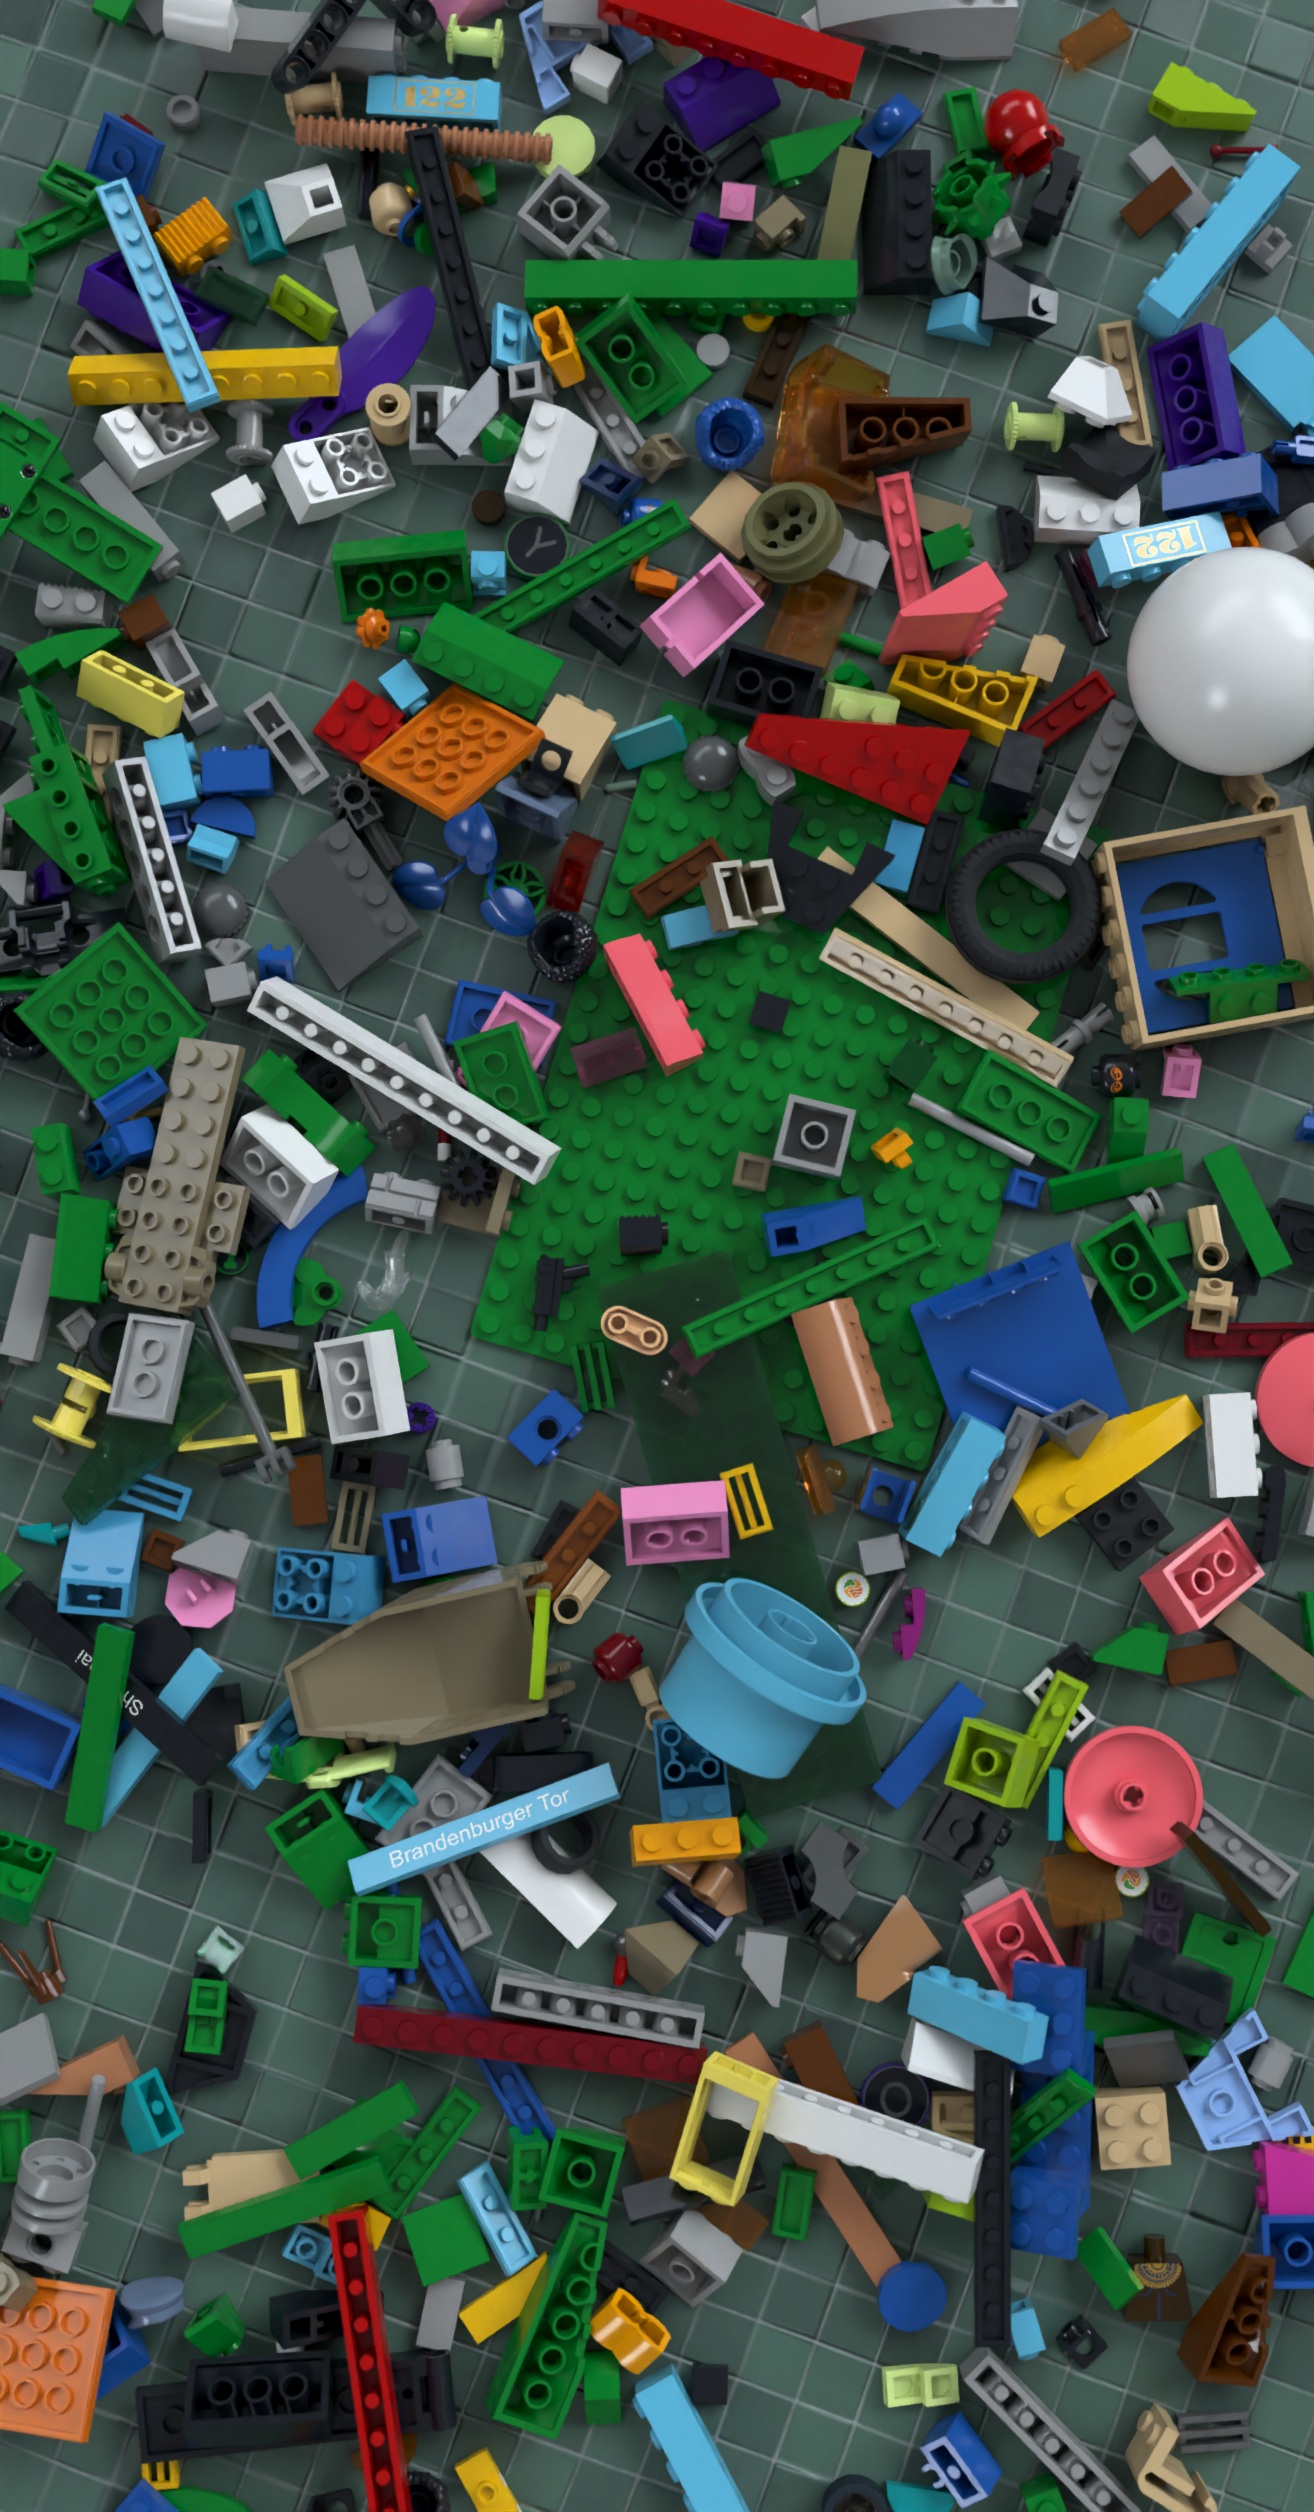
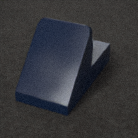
M602 457L579 480L586 491L605 501L615 517L621 514L622 509L627 508L630 500L639 495L643 483L640 477Z
M513 1722L468 1732L478 1742L474 1745L470 1741L457 1758L461 1761L458 1765V1771L469 1779L513 1726Z

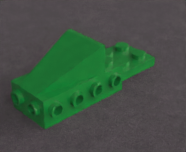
M31 685L19 689L18 691L22 702L19 703V708L24 719L27 722L30 721L34 732L30 734V738L35 750L39 753L29 757L32 769L29 770V775L34 786L39 790L3 804L4 810L73 879L74 884L95 896L105 897L112 895L118 891L117 887L131 882L132 878L88 758L68 744L53 701Z

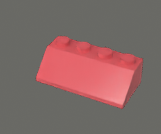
M636 934L604 944V959L665 1075L668 1077L702 1059V1048L706 1047L704 1040L697 1029L691 1031L686 1021L690 1017L689 1012L682 999L676 1001L670 989L674 988V984L666 969L660 971L654 960L659 957L650 940L644 942L641 934Z

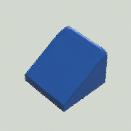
M186 808L162 811L172 848L189 843L193 837V830Z

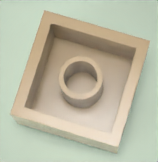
M1158 2084L1128 2088H1096L1095 2097L1093 2098L1092 2141L1094 2160L1101 2170L1171 2165L1165 2092Z

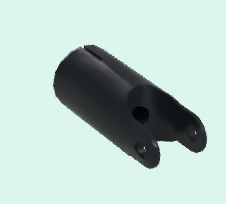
M1077 1907L1073 1929L1072 1967L1085 1968L1086 1976L1088 1970V1989L1102 1990L1105 1913L1101 1909V1926L1098 1937L1093 1941H1086L1082 1939L1078 1930L1079 1907Z

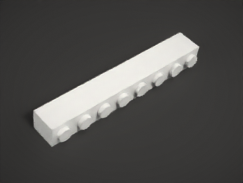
M782 2079L779 2080L764 2132L774 2135L781 2142H794L806 2146L812 2153L828 2154L840 2158L846 2165L862 2166L871 2169L880 2177L896 2178L905 2181L914 2189L930 2190L939 2193L946 2200L954 2203L964 2202L968 2204L976 2190L985 2151L979 2147ZM714 2083L706 2111L716 2119H729L741 2123L742 2127L751 2130L759 2102Z

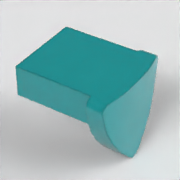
M387 1775L383 1780L384 1784L362 1808V1811L387 1833L393 1829L411 1807L415 1809L419 1804L418 1798L411 1787L403 1779L395 1775Z

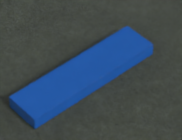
M958 1681L870 1787L895 1809L899 1810L955 1743L963 1718H975L985 1707L986 1703Z

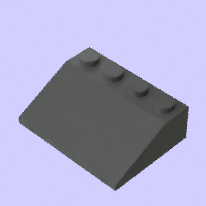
M345 818L316 836L265 881L339 992L423 937L419 926Z

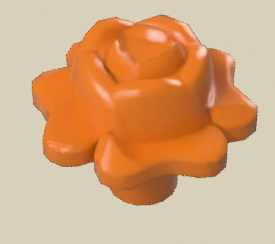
M367 608L364 615L357 618L356 635L361 638L364 647L379 649L381 644L389 639L390 622L385 619L382 610L377 609L375 611L373 608Z

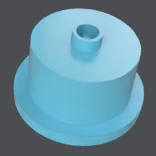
M733 1578L725 1584L704 1583L696 1589L684 1609L686 1622L693 1634L659 1688V1696L664 1708L680 1728L692 1739L725 1762L748 1773L771 1779L783 1778L790 1773L824 1723L835 1725L849 1723L866 1700V1689L858 1675L860 1671L859 1660L849 1644L829 1624L789 1596L759 1582L743 1578Z

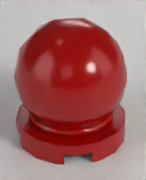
M1012 89L999 94L988 106L983 131L987 144L996 154L1003 157L1001 168L1004 173L1010 172L1011 181H1014L1016 175L1023 173L1025 178L1041 171L1050 164L1051 153L1055 147L1063 148L1065 138L1059 128L1054 124L1048 125L1049 116L1044 103L1033 93L1018 89Z

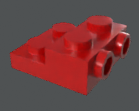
M352 679L314 727L312 733L361 769L359 763L402 728L407 721L401 711L379 695L375 696Z

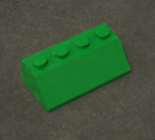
M465 529L332 544V564L342 622L357 621L359 616L364 615L367 608H373L375 611L377 609L382 610L385 618L436 613L444 601L461 610L474 609Z
M445 601L426 628L411 660L534 722H537L565 662Z

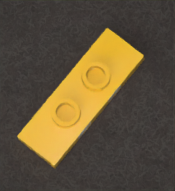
M486 2446L455 2464V2470L478 2512H522Z

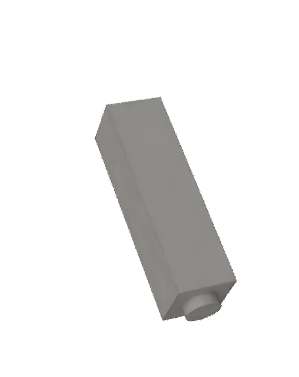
M103 461L79 480L84 491L94 503L163 545L162 552L150 570L158 582L165 578H172L180 571L181 565L185 563L180 551L106 461Z
M34 1234L29 1235L0 1348V1354L9 1356L8 1363L28 1367L30 1361L41 1362L56 1303V1298L49 1296L56 1239Z

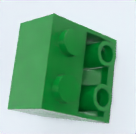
M0 1829L1 1919L25 1927L29 1926L45 1891L58 1848Z

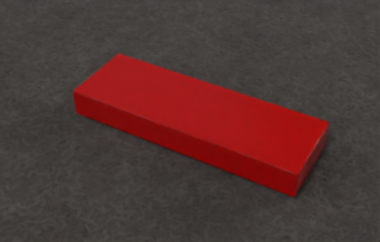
M1096 669L1020 725L1017 731L1045 739L1043 752L1107 705L1111 699H1115L1117 694L1098 669Z

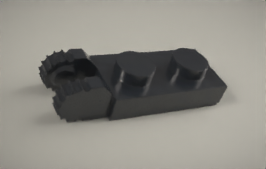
M1271 1465L1264 1470L1262 1486L1267 1491L1266 1498H1260L1258 1507V1518H1263L1262 1531H1256L1253 1543V1552H1258L1257 1560L1268 1562L1276 1560L1287 1481L1285 1479L1287 1472H1285V1468L1283 1469L1279 1465Z

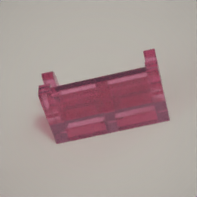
M635 1027L570 1048L583 1088L647 1068L645 1055Z

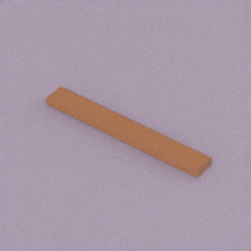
M753 2030L724 2049L726 2056L776 2078L785 2080ZM783 2142L798 2166L817 2170L814 2189L816 2195L878 2289L880 2279L888 2269L903 2262L834 2156L815 2154L809 2151L806 2146L794 2142Z

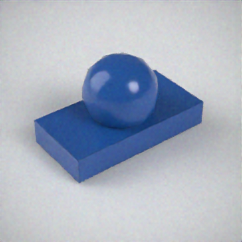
M898 92L888 103L879 106L874 114V118L854 137V144L862 150L872 151L871 159L873 161L887 155L922 119L923 112Z

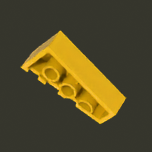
M902 654L886 693L892 694L900 700V706L954 729H968L971 731V736L999 747L1006 728L1017 731L1039 677L1029 675L1026 678L1011 676L1010 672L997 670L994 673L976 670V666L964 664L963 667L947 665L946 661Z

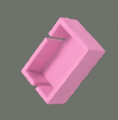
M720 552L639 627L658 649L662 646L666 647L668 651L664 656L684 678L765 604Z

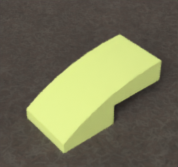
M925 2363L881 2367L883 2400L888 2408L922 2403L926 2407L960 2402L958 2370L955 2364Z

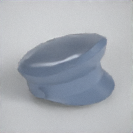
M154 2276L138 2279L127 2284L119 2297L122 2305L132 2314V2319L127 2327L132 2330L160 2323L178 2314L185 2304L183 2298L185 2285L183 2282L172 2276Z

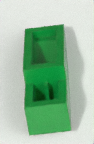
M118 628L76 630L34 643L15 653V656L29 678L37 686L63 669L73 679L80 674L81 660L99 650L113 654L126 646L127 642Z

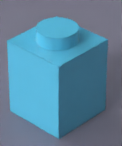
M405 659L378 678L381 689L393 705L405 715L406 719L411 715L415 717L432 700L428 688Z

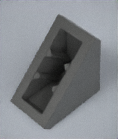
M1080 1399L1041 1418L1038 1425L1052 1443L1080 1459L1107 1422L1109 1414L1086 1400Z

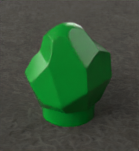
M504 412L499 419H492L484 426L480 434L483 458L489 463L498 464L502 459L517 453L521 442L520 435L525 428Z

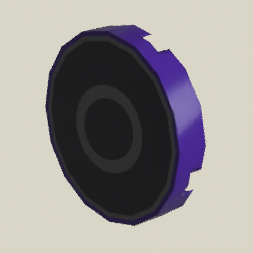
M887 2062L874 2068L871 2074L864 2080L861 2087L860 2102L863 2108L919 2126L925 2120L930 2109V2092L922 2075L907 2071L904 2062Z

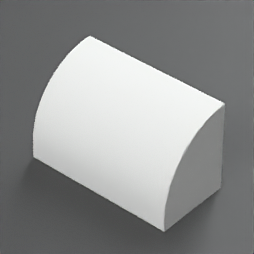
M164 0L163 29L166 38L231 52L239 22L233 0Z

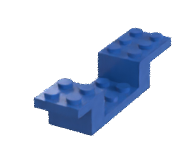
M1018 1959L1013 1962L1012 2001L1031 2004L1036 2007L1037 2012L1049 2016L1042 2058L1025 2064H1019L1011 2060V2069L1022 2071L1021 2106L1068 2067L1093 2085L1095 2031L1084 2029L1085 1968ZM1093 2099L1019 2158V2165L1011 2171V2249L1070 2260L1076 2258L1078 2220L1090 2207Z

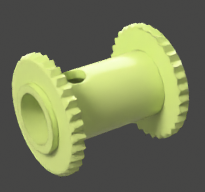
M452 14L446 30V53L449 64H454L456 54L492 57L493 68L498 69L504 50V30L501 19H496L494 29L458 26L457 16Z
M1011 402L1008 406L1004 422L1006 448L1013 450L1016 440L1051 441L1052 451L1057 452L1061 447L1064 437V411L1056 407L1058 403H1056L1052 414L1018 412L1017 403Z

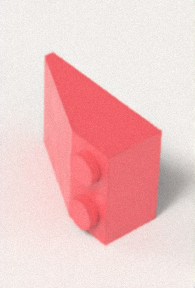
M1226 1517L1162 1558L1142 1574L1139 1579L1175 1635H1180L1201 1629L1262 1578L1265 1573L1230 1519Z
M1024 1887L962 1920L997 1990L1007 1995L1006 1998L1011 2001L1013 1962L1017 1959L1066 1966Z

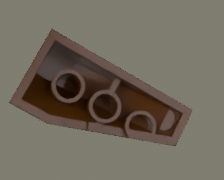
M1243 2252L1193 2317V2321L1189 2322L1177 2355L1196 2381L1256 2387L1268 2358L1269 2346L1265 2342L1266 2329L1270 2328L1271 2317L1268 2315V2301L1273 2297L1276 2264L1273 2256Z

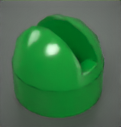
M399 626L396 652L410 654L416 651L421 641L420 634L416 629L408 626Z

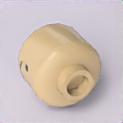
M384 183L377 187L369 198L372 223L376 230L385 235L398 236V226L401 220L413 209L408 191L395 183ZM414 218L408 223L405 231L412 226Z

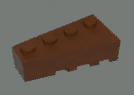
M838 397L831 413L834 477L963 446L972 430L970 398Z

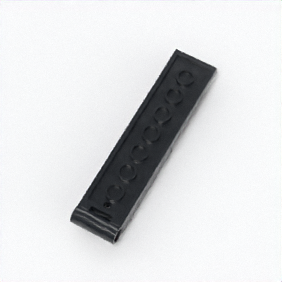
M421 2349L390 2353L401 2434L444 2431L454 2428L457 2425L450 2351L448 2349H433L429 2351ZM348 2358L332 2360L335 2402L333 2440L189 2449L182 2428L187 2381L137 2386L135 2399L141 2464L359 2439ZM405 2389H410L412 2392L408 2393Z

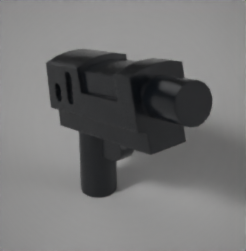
M545 1254L540 1256V1259L537 1260L535 1283H537L535 1302L532 1304L531 1314L535 1315L533 1330L547 1332L548 1316H559L561 1291L569 1292L573 1279L590 1276L588 1262L564 1267L565 1258H550Z

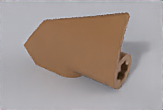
M735 1859L663 1864L660 1866L661 1869L691 1888L690 1892L696 1898L723 1916L729 1917L748 1910L744 1871Z
M905 1895L899 1897L857 1957L856 1996L876 2003L881 2002L914 1976V1971L943 1950Z

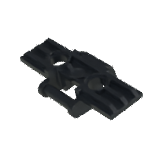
M64 897L60 902L17 908V906L8 907L9 926L0 928V974L21 971L28 979L51 975L55 971L64 968L117 922L128 932L125 908L74 915L70 897ZM63 915L62 920H57L54 923L55 931L31 934L28 927L24 928L21 925L23 921ZM86 931L90 934V938L85 944L75 945L72 943L73 936L76 933ZM18 942L20 954L13 957L6 955L7 947L11 943Z

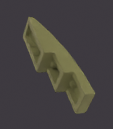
M840 145L817 260H851L872 151Z

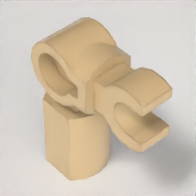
M645 1666L636 1671L629 1680L640 1707L646 1706V1725L653 1731V1720L672 1718L663 1704H660L658 1701L660 1699L659 1688L650 1666Z

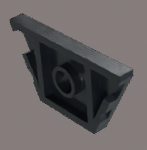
M199 1959L197 1961L193 1978L228 1981L206 1960ZM229 1981L221 2055L184 2051L189 2022L190 1987L164 2084L168 2095L180 2090L197 2089L209 2086L212 2083H224L239 2079L258 2007Z

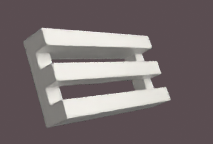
M1045 1667L1040 1675L1036 1676L1028 1686L1022 1689L1024 1694L1037 1707L1041 1699L1033 1691L1039 1688L1045 1694L1048 1687L1043 1682L1047 1678L1051 1681L1054 1673L1048 1667ZM1082 1703L1078 1711L1085 1718L1080 1722L1074 1716L1071 1723L1075 1728L1072 1731L1068 1729L1065 1737L1070 1742L1095 1719Z

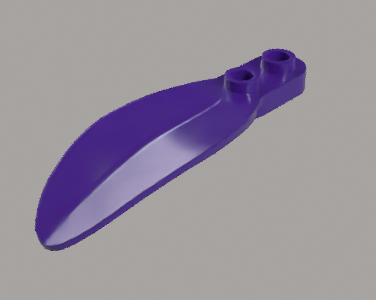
M418 286L400 294L374 314L348 339L339 350L342 370L339 396L309 397L291 416L288 424L290 434L295 442L323 437L343 416L365 408L367 395L373 388L385 383L397 384L408 373L423 350L434 323L436 301L430 289ZM332 402L335 404V408L327 411L324 409L325 404ZM304 426L312 427V431L309 434L301 433V429Z

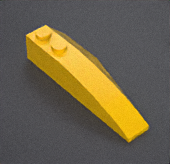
M1182 1394L1107 1421L1080 1459L1049 1440L1034 1450L1011 1501L1029 1530L1040 1538L1128 1481L1176 1446L1204 1422L1187 1394Z

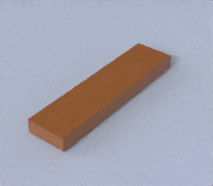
M596 1489L541 1559V1561L547 1562L548 1569L540 1574L529 1575L523 1582L524 1587L542 1581L551 1582L553 1588L550 1590L551 1606L620 1518L622 1507ZM536 1595L528 1596L529 1610L535 1615Z

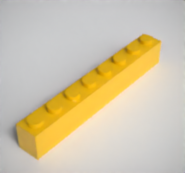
M338 346L201 351L220 400L339 396L342 370ZM164 353L74 356L67 374L74 406L184 402Z

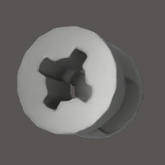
M1152 1187L1145 1189L1143 1194L1138 1197L1132 1195L1125 1199L1129 1214L1137 1210L1146 1226L1148 1221L1152 1219L1160 1220L1165 1217L1163 1204Z

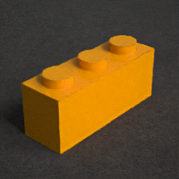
M738 1817L634 1825L629 1832L632 1867L734 1859L741 1853Z

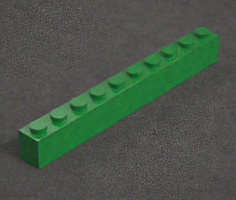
M525 260L524 299L527 312L535 315L554 306H558L563 313L570 316H581L584 313H599L601 315L630 292L646 316L651 311H657L668 316H680L683 313L697 312L699 315L707 317L713 316L716 313H731L739 317L746 316L749 313H764L772 317L780 316L783 313H797L805 317L813 316L816 313H830L833 316L842 317L848 314H856L857 260Z

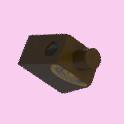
M1156 2233L1145 2234L1144 2253H1129L1126 2257V2262L1145 2288L1120 2309L1125 2321H1193L1187 2282L1181 2259L1175 2253H1165L1164 2235Z

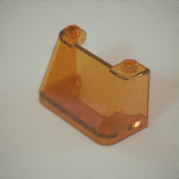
M828 343L798 361L791 369L786 381L771 470L772 482L778 485L786 482H810L825 489L830 497L853 502H862L871 497L876 485L872 471L862 468L857 472L846 475L834 472L831 413L838 397H889L890 392L888 389L891 376Z

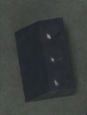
M1135 1934L1110 2000L1210 2045L1219 2040L1231 2004L1234 1978Z

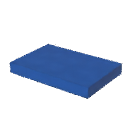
M459 979L444 1046L454 1048L453 1041L479 1033L504 991H507L553 1021L558 1002ZM545 1057L539 1066L540 1068H543Z

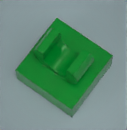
M745 1808L737 1816L739 1835L746 1839V1843L741 1847V1855L750 1851L752 1843L759 1850L769 1840L768 1831Z

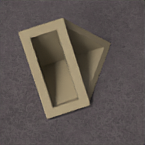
M674 1919L624 1929L628 1974L655 1996L679 1974L700 1942Z

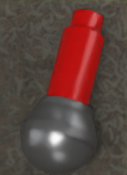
M620 1932L614 1939V1948L617 1955L613 1970V1984L618 1986L623 1985L628 1970L625 1932Z

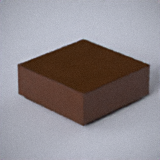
M153 1528L140 1560L173 1573L176 1567L171 1559L173 1553L183 1548L186 1541Z

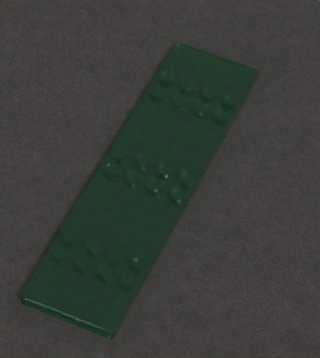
M719 1251L600 1286L597 1294L603 1314L611 1307L623 1306L661 1323L667 1332L666 1346L655 1355L642 1354L611 1340L653 1486L721 1481L719 1473L752 1463L773 1526V1530L740 1540L727 1500L730 1558L676 1562L687 1603L696 1589L704 1583L725 1584L733 1578L748 1579L769 1586L799 1602L823 1619L841 1636L753 1335H748L694 1360L680 1330L681 1327L742 1300L729 1254L726 1251ZM748 1472L741 1475L757 1525L762 1526L764 1522ZM735 1477L728 1478L745 1531L749 1530L751 1527ZM862 1706L849 1723L839 1725L824 1723L786 1777L779 1779L765 1778L736 1767L749 1814L754 1818L879 1781L882 1777Z

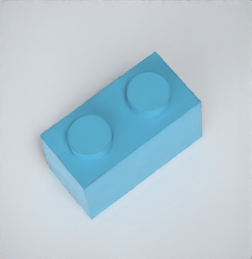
M182 733L143 742L147 763L161 810L190 809L200 806L202 804L200 795L204 793L202 791L201 774L195 775L193 763L198 762L194 743H188Z

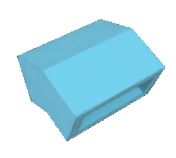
M197 824L193 837L187 845L186 861L226 874L234 860L240 841L235 836Z

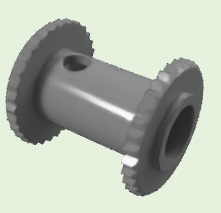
M238 400L230 403L227 407V412L229 416L237 419L236 445L226 450V457L231 462L243 466H262L271 462L273 454L268 449L263 448V421L272 418L274 414L272 407L256 400Z

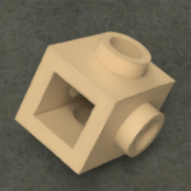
M1199 1277L1197 1291L1190 1290L1189 1292L1190 1299H1188L1187 1310L1194 1311L1191 1329L1226 1334L1228 1316H1236L1238 1297L1231 1296L1233 1282L1222 1281L1217 1278L1207 1279Z

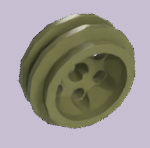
M786 482L768 489L756 499L749 509L741 530L743 549L760 575L775 583H798L818 575L828 567L839 552L844 536L842 516L836 508L834 501L825 489L810 482ZM816 518L815 524L811 525V520ZM772 545H778L777 549L769 547H771Z

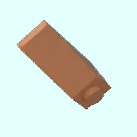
M123 2034L60 2064V2078L27 2094L89 2095L92 2077L94 2075H103L106 2078L103 2095L113 2091L114 2096L126 2091V2084L134 2080L140 2074V2070Z

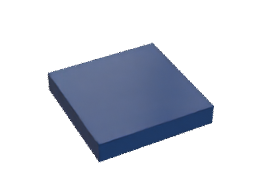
M104 112L85 172L107 184L126 177L134 196L137 197L143 194L147 201L166 144L111 112Z

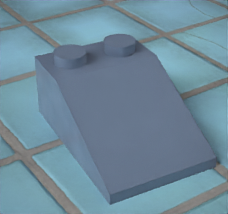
M514 772L497 784L495 793L500 816L559 843L562 842L578 808L577 799L573 798L574 794L571 791L560 786L549 797L534 795L527 791L526 787L517 784L519 777L522 775L519 772Z

